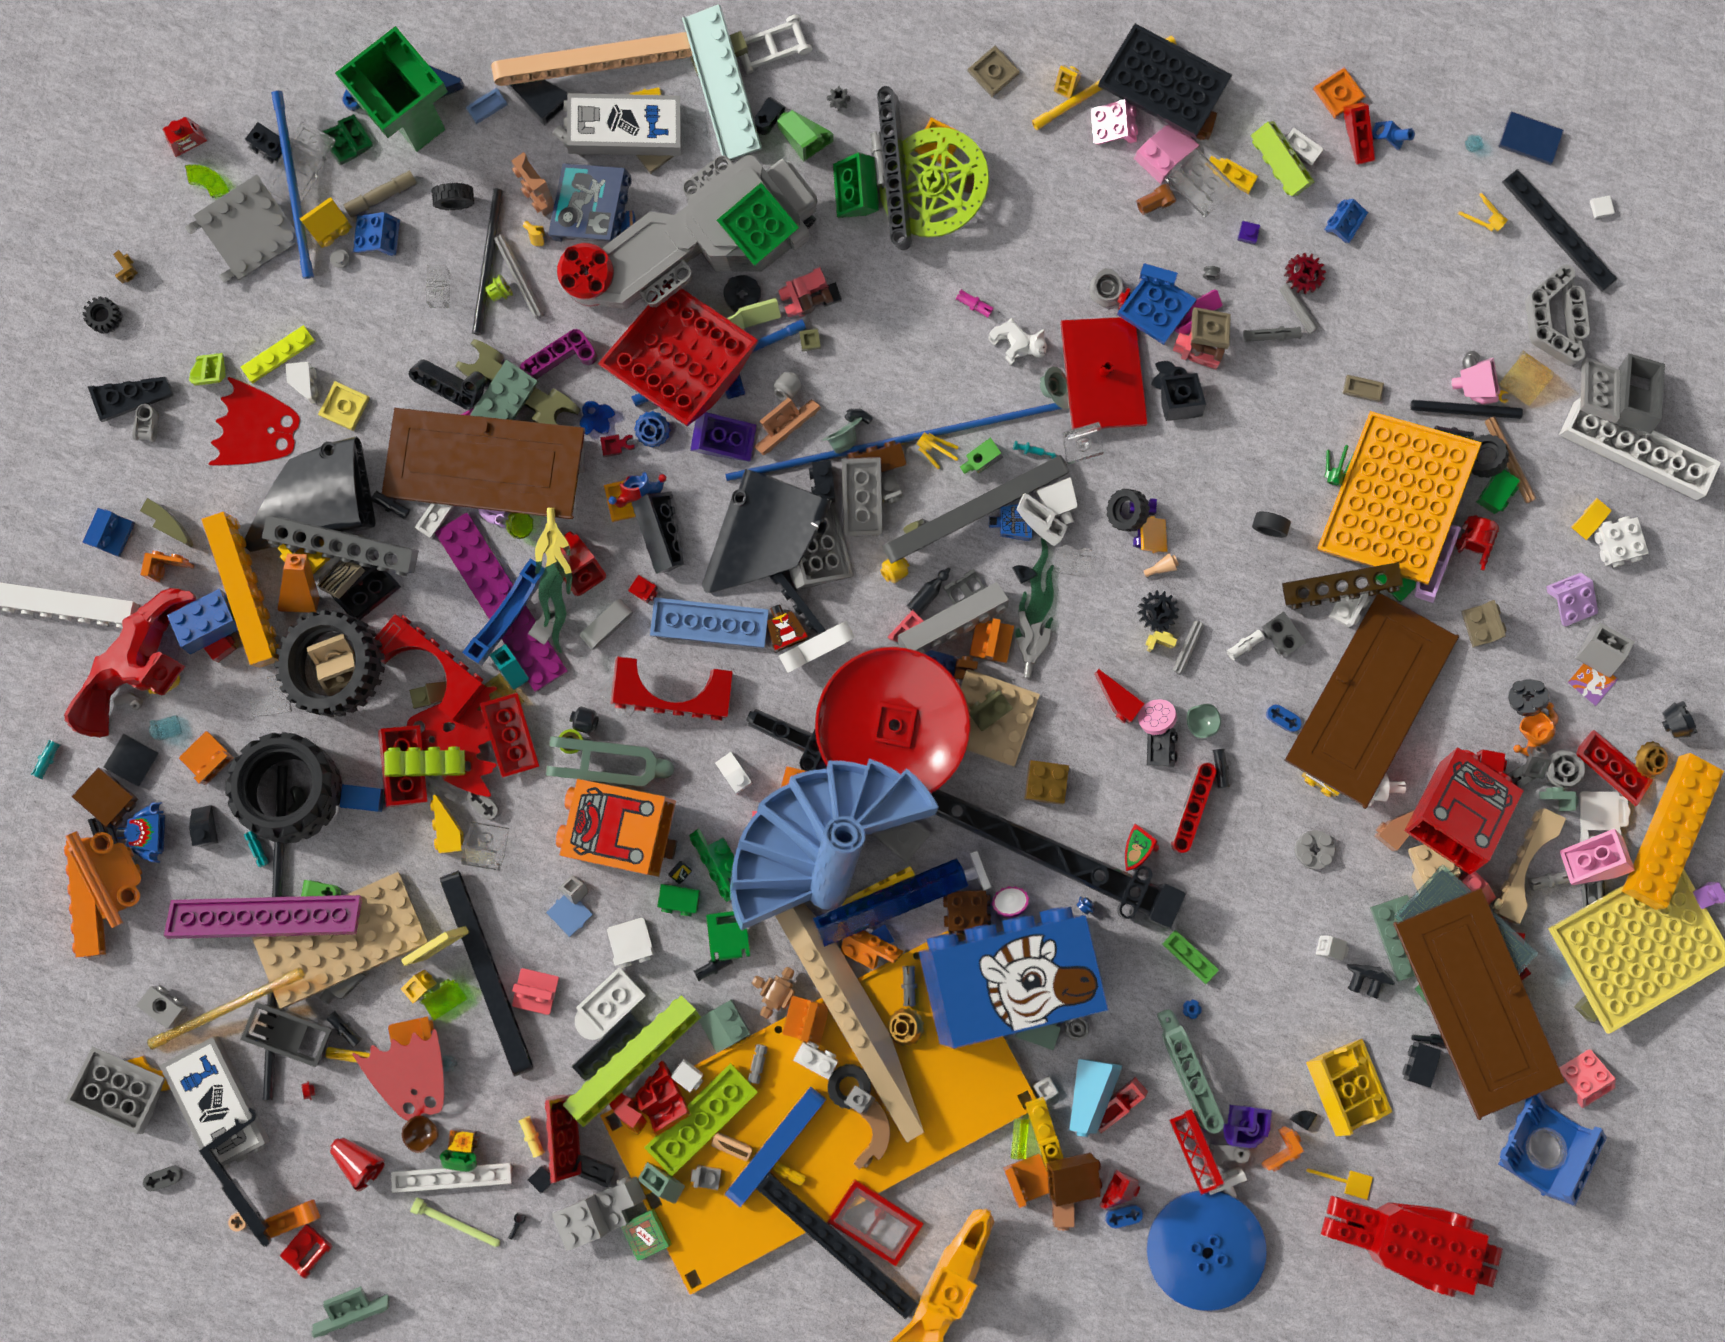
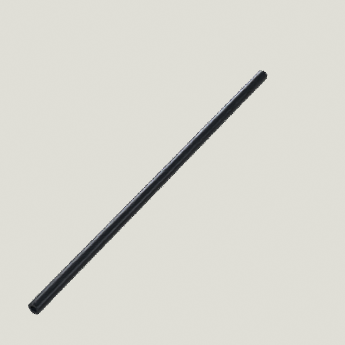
M278 766L275 817L286 816L288 766ZM274 842L272 897H282L284 843ZM268 980L267 1004L277 1008V1000ZM267 1012V1015L277 1018V1015ZM266 1024V1027H267V1028H270V1029H273V1028H274V1027H272V1026ZM265 1049L263 1100H273L275 1052Z

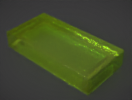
M1014 1119L1011 1159H1026L1029 1119Z

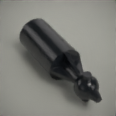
M950 568L940 570L938 578L926 582L906 605L907 608L920 616L939 594L942 581H946L949 578Z

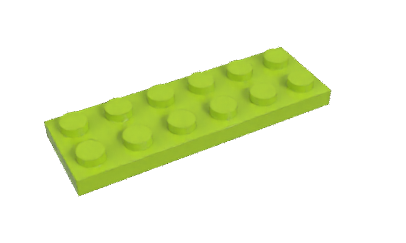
M730 1063L687 1105L691 1114L689 1117L662 1134L656 1135L644 1148L672 1177L758 1091Z

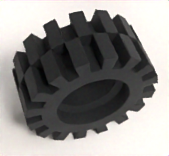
M98 296V299L92 298V303L88 301L87 304L89 306H84L83 308L86 310V312H83V316H85L83 319L94 331L102 334L103 331L109 333V330H115L114 326L118 327L120 325L117 322L121 321L122 318L119 315L122 314L119 311V307L113 301L102 296ZM100 309H107L109 312L108 318L102 322L97 321L96 313Z

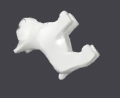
M1013 318L1000 326H996L989 333L988 339L994 346L1000 339L1008 340L1010 348L1006 352L1007 356L1005 359L1010 365L1014 363L1015 358L1027 354L1041 358L1047 353V345L1044 340L1045 330L1042 329L1035 335H1027L1014 323Z

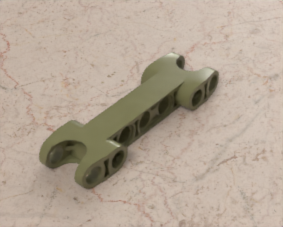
M473 339L470 344L479 352V359L473 364L458 361L455 367L466 377L472 372L478 371L485 376L486 383L488 381L492 382L502 367L500 363L505 357L488 344ZM535 387L524 404L536 412L531 418L536 423L558 425L556 419L560 413L570 412L578 415L581 411L566 395L554 388L547 395Z

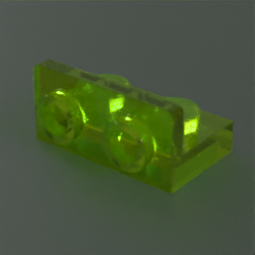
M447 979L439 984L440 988L436 991L431 989L422 995L424 999L419 1002L425 1006L433 1021H436L468 1000L456 979L451 981Z

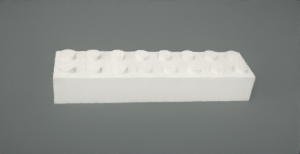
M1581 397L1573 403L1559 434L1560 436L1695 500L1707 495L1721 462L1654 430L1650 434L1605 421L1592 414H1587L1580 410Z

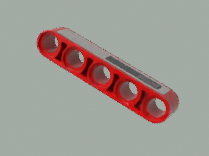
M1203 763L1195 771L1171 842V848L1176 853H1185L1192 846L1216 775V768L1211 763ZM1203 767L1209 768V777L1203 776L1201 772ZM1197 785H1201L1204 788L1203 795L1196 793L1195 788ZM1191 803H1195L1198 806L1197 813H1192L1189 810ZM1185 821L1190 822L1192 825V829L1189 832L1183 829ZM1179 839L1184 840L1186 844L1183 850L1177 847Z

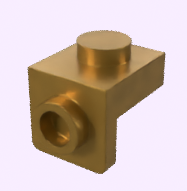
M118 250L113 255L123 269L115 277L123 284L131 281L138 272L132 265L134 263L132 258L127 253L124 255Z

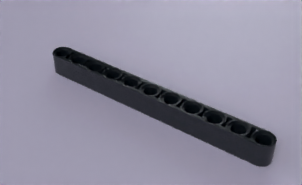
M459 870L440 877L441 886L457 928L466 926L469 931L461 939L514 1077L534 1070L530 1054L463 877Z

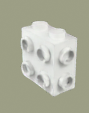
M1630 516L1618 519L1619 522L1613 524L1612 521H1607L1595 530V541L1599 544L1601 550L1600 557L1605 566L1613 565L1614 568L1624 565V561L1631 560V563L1643 560L1642 556L1649 554L1638 517L1630 519Z

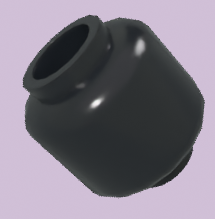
M580 706L576 711H572L569 722H572L574 730L590 734L596 730L599 716H597L595 710Z

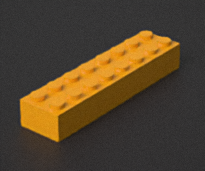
M224 511L202 518L201 520L249 664L261 668L279 661V655L276 654L277 648L281 649L279 644H276L274 638L277 636L273 626H270L268 620L270 619V613L267 608H264L262 602L264 601V595L261 590H258L256 584L258 583L256 573L252 572L250 566L252 565L250 555L246 554L244 548L246 547L244 537L240 536L238 519Z
M1692 753L1678 757L1633 863L1635 871L1629 873L1622 889L1623 893L1655 910L1668 907L1724 770Z

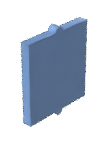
M565 895L559 900L557 899L556 903L546 912L569 937L579 928H582L583 924L593 915L581 901L575 905Z

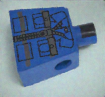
M1018 504L1001 507L1000 516H989V528H1000V537L1031 541L1032 528L1017 511Z

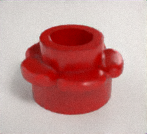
M307 1081V1083L301 1084L303 1100H312L311 1096H315L314 1084H310Z

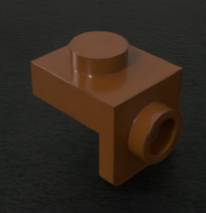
M962 656V659H957L954 678L963 680L967 669L973 671L977 669L978 661H973L974 657Z

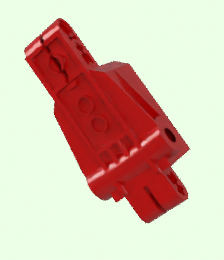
M1330 1196L1326 1213L1342 1219L1339 1221L1334 1218L1325 1217L1321 1235L1367 1249L1372 1260L1384 1268L1428 1290L1443 1295L1455 1297L1456 1291L1474 1295L1477 1283L1491 1288L1494 1287L1498 1270L1482 1265V1262L1499 1266L1503 1248L1489 1244V1235L1473 1228L1474 1218L1443 1208L1387 1202L1376 1209L1340 1197ZM1348 1221L1362 1224L1364 1226L1362 1228L1356 1225L1349 1224Z

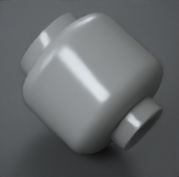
M793 372L781 373L773 385L774 393L781 400L793 399L801 388L798 375Z

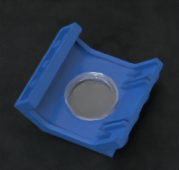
M1538 1093L1525 1100V1107L1522 1113L1517 1116L1516 1125L1509 1133L1508 1142L1500 1152L1498 1165L1546 1196L1576 1206L1607 1137L1602 1128L1594 1126L1593 1130L1580 1126L1552 1109L1545 1103L1541 1094Z

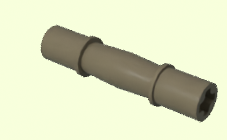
M409 170L395 178H391V181L374 188L364 195L360 194V196L343 204L350 218L365 210H369V207L385 201L399 192L400 194L402 191L416 185L417 182L411 171Z

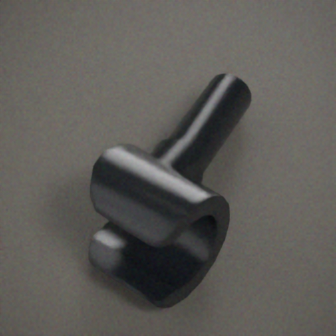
M519 1212L514 1215L515 1223L508 1236L510 1240H513L520 1224L526 1221V1216H524L522 1222L517 1221Z

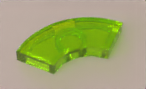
M185 165L188 183L206 188L212 199L222 197L230 192L225 181L214 170L202 165Z

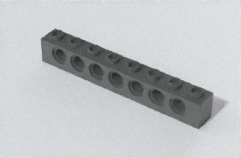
M266 515L262 538L268 539L270 544L280 545V543L287 544V548L295 550L301 547L305 548L304 552L311 554L321 552L323 557L327 558L338 556L341 557V561L349 563L355 560L359 561L361 566L371 567V565L378 566V570L386 572L392 569L396 570L395 574L402 576L415 572L419 550L278 516ZM285 529L288 530V536L286 538L283 534ZM303 533L306 534L305 542L301 539ZM321 537L325 541L323 546L319 543ZM339 542H341L343 545L341 551H339L337 547ZM357 546L361 548L360 555L356 554ZM376 550L379 552V558L377 560L374 558V552ZM394 554L398 558L396 564L392 562V556Z

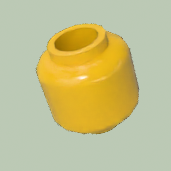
M905 557L892 564L887 559L882 563L880 572L887 582L897 583L908 575V567L910 565Z

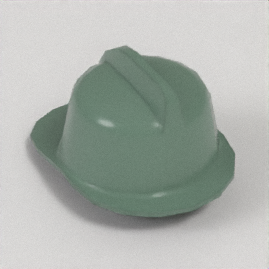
M1052 366L1040 378L1041 392L1045 397L1052 398L1058 407L1069 409L1066 376L1060 368Z
M862 418L853 420L822 440H828L837 454L849 450L856 442L855 426Z

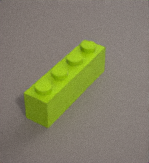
M1267 121L1250 135L1253 139V145L1256 149H1260L1263 154V160L1272 167L1273 175L1284 185L1283 190L1287 195L1298 196L1315 183L1275 121Z

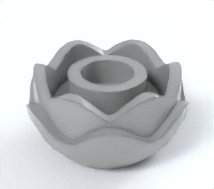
M1083 1017L1067 1020L1065 1032L1072 1040L1079 1041L1087 1037L1089 1023Z

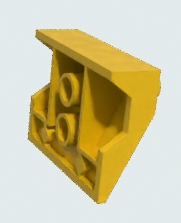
M1358 1039L1323 1053L1306 1062L1336 1136L1354 1134L1353 1130L1362 1125L1375 1122L1392 1113L1363 1039Z

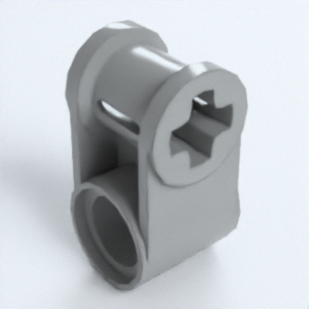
M142 404L136 409L132 432L135 441L140 439L149 440L150 442L156 441L159 413L156 409L146 404ZM150 410V416L144 418L146 411Z
M556 607L547 608L528 634L544 645L561 620L562 614L560 610Z

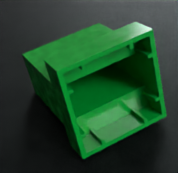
M396 26L335 72L341 84L387 138L399 131L414 150L418 152L446 130L433 103L448 91L443 81Z

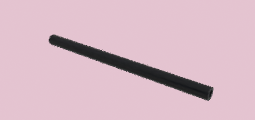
M494 188L472 329V334L481 335L487 300L486 287L489 286L503 190L499 188Z

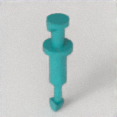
M1014 441L1013 450H1023L1025 455L1031 453L1039 456L1048 455L1051 456V459L1057 457L1056 453L1046 452L1043 448L1031 446L1029 442L1023 445L1019 444L1018 441Z

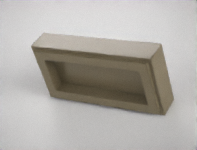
M1347 374L1342 394L1380 402L1384 383Z

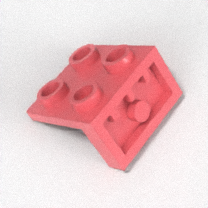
M1591 1049L1559 1067L1563 1078L1576 1092L1577 1103L1582 1109L1615 1089L1616 1079Z

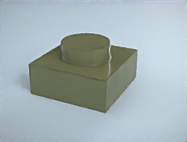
M818 329L799 331L802 352L821 349Z

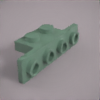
M360 1286L323 1301V1307L329 1318L313 1324L312 1337L325 1336L334 1330L343 1329L352 1323L360 1322L372 1315L383 1313L389 1309V1296L384 1295L369 1301Z

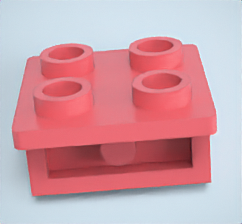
M521 968L518 982L514 984L512 992H515L512 1006L549 1015L559 977Z

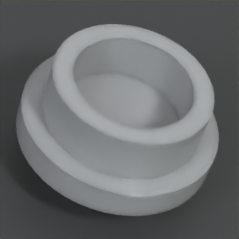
M337 249L331 254L330 261L333 266L344 268L348 265L350 257L345 250Z

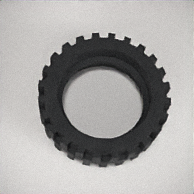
M320 610V614L315 612L308 613L307 619L303 617L297 619L298 624L296 626L290 625L287 629L289 631L287 637L282 636L280 639L283 645L281 649L277 648L276 654L279 655V661L274 662V667L279 668V674L275 675L276 680L281 681L283 684L279 688L281 692L289 694L286 697L289 702L296 703L295 707L306 710L309 713L334 717V715L346 716V712L355 713L358 711V705L364 707L368 704L366 699L369 696L374 697L377 693L374 691L375 686L382 683V680L379 679L380 672L384 673L385 667L381 666V660H385V654L379 651L382 643L374 639L377 636L375 631L368 629L369 625L356 617L327 610ZM327 632H340L348 636L353 644L356 655L354 673L349 683L339 693L333 696H321L312 691L306 680L305 660L308 653L307 647L311 646L320 636Z

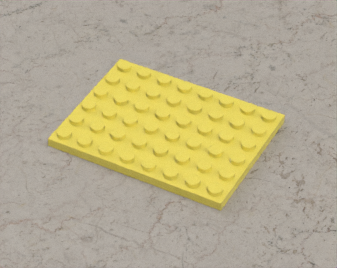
M1684 869L1667 908L1655 910L1623 893V885L1548 928L1607 1034L1614 1032L1725 966V940L1708 910L1700 908L1693 894V891L1696 889Z

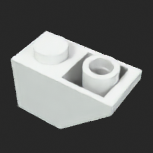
M309 362L286 364L287 383L312 404L316 403L315 397H318V389L314 385V379L317 378L315 367Z

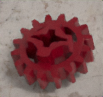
M1303 253L1301 257L1299 254H1296L1294 259L1291 258L1289 260V264L1285 267L1287 271L1284 276L1289 277L1286 284H1292L1290 289L1296 287L1297 293L1303 290L1304 294H1307L1309 290L1313 293L1316 288L1319 289L1321 287V283L1325 280L1323 276L1326 271L1321 269L1324 263H1318L1319 257L1314 260L1313 254L1307 257L1306 253Z

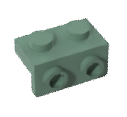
M1564 787L1546 788L1544 792H1539V799L1559 800V811H1576L1578 806L1576 791H1565Z

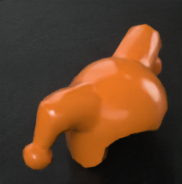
M1549 702L1546 707L1549 714L1548 717L1542 711H1539L1540 713L1535 716L1524 717L1519 729L1528 740L1525 748L1515 745L1513 747L1515 753H1521L1529 757L1527 752L1528 746L1541 747V745L1549 743L1554 738L1555 726L1559 721V717L1554 710L1553 703Z

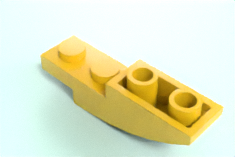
M1044 1097L1026 1102L1025 1105L1047 1171L1046 1162L1064 1157Z

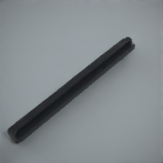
M1411 400L1410 410L1511 419H1521L1523 416V409L1516 407Z

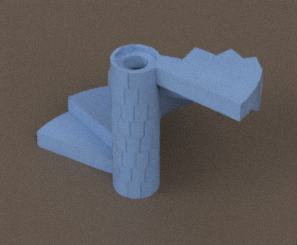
M869 759L867 766L845 761H828L827 769L812 770L791 776L789 784L777 789L759 803L757 813L749 821L739 840L732 867L730 897L733 912L741 931L809 900L817 907L825 910H832L841 906L846 899L865 835L936 815L938 806L924 784L907 768L902 774H899L892 768L872 759Z

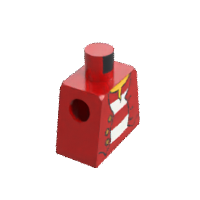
M183 117L177 121L173 120L163 128L166 140L175 157L207 142L200 126L188 117Z

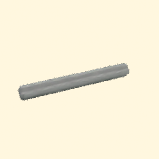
M504 235L495 237V242L535 319L542 317L543 312Z

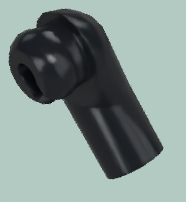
M850 408L844 416L849 422H852L854 418H862V421L868 425L874 418L860 408Z

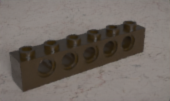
M1399 562L1282 583L1285 605L1291 607V610L1303 608L1302 605L1310 604V606L1322 605V601L1328 600L1330 603L1340 602L1341 598L1349 597V600L1361 598V594L1368 593V596H1375L1384 590H1388V593L1400 591L1399 588L1404 587ZM1380 575L1387 577V582L1383 585L1377 584V578ZM1360 579L1367 580L1368 583L1365 588L1357 587V582ZM1341 582L1348 584V588L1344 592L1338 591V585ZM1321 586H1328L1329 591L1326 595L1319 594L1318 591ZM1308 589L1309 596L1305 599L1300 598V591Z

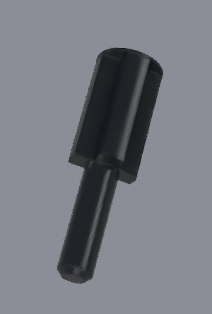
M1439 1034L1411 1036L1413 1041L1430 1042L1431 1045L1446 1046L1442 1036Z

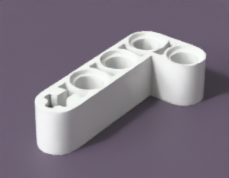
M846 620L779 655V658L787 673L854 639L855 636Z

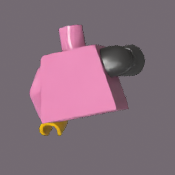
M1467 352L1462 361L1461 377L1452 379L1453 389L1463 388L1465 397H1470L1471 400L1481 404L1496 403L1498 400L1507 403L1508 399H1502V395L1508 394V392L1499 389L1494 358L1478 363L1480 358L1478 352Z

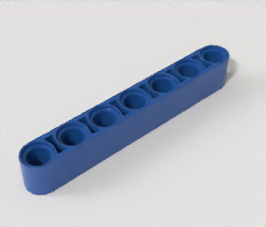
M810 1087L724 1195L741 1207L822 1106L826 1098L813 1087Z

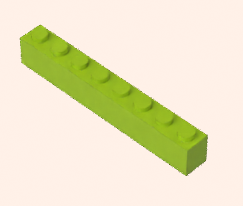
M682 995L673 1000L665 1011L659 1013L651 1024L644 1027L637 1037L630 1040L623 1050L615 1054L604 1067H601L595 1076L586 1081L581 1089L567 1099L563 1106L584 1128L701 1018L697 1010Z

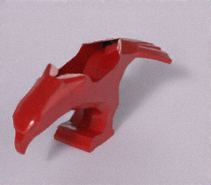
M175 588L165 589L138 608V611L122 620L123 629L120 636L106 652L100 656H95L89 676L64 713V721L73 731L89 737L101 738L109 736L110 698L125 683L141 691L151 689L154 693L161 696L167 693L185 666L173 658L157 652L164 631L170 625L167 615L181 609L190 602L196 601V596L192 592Z

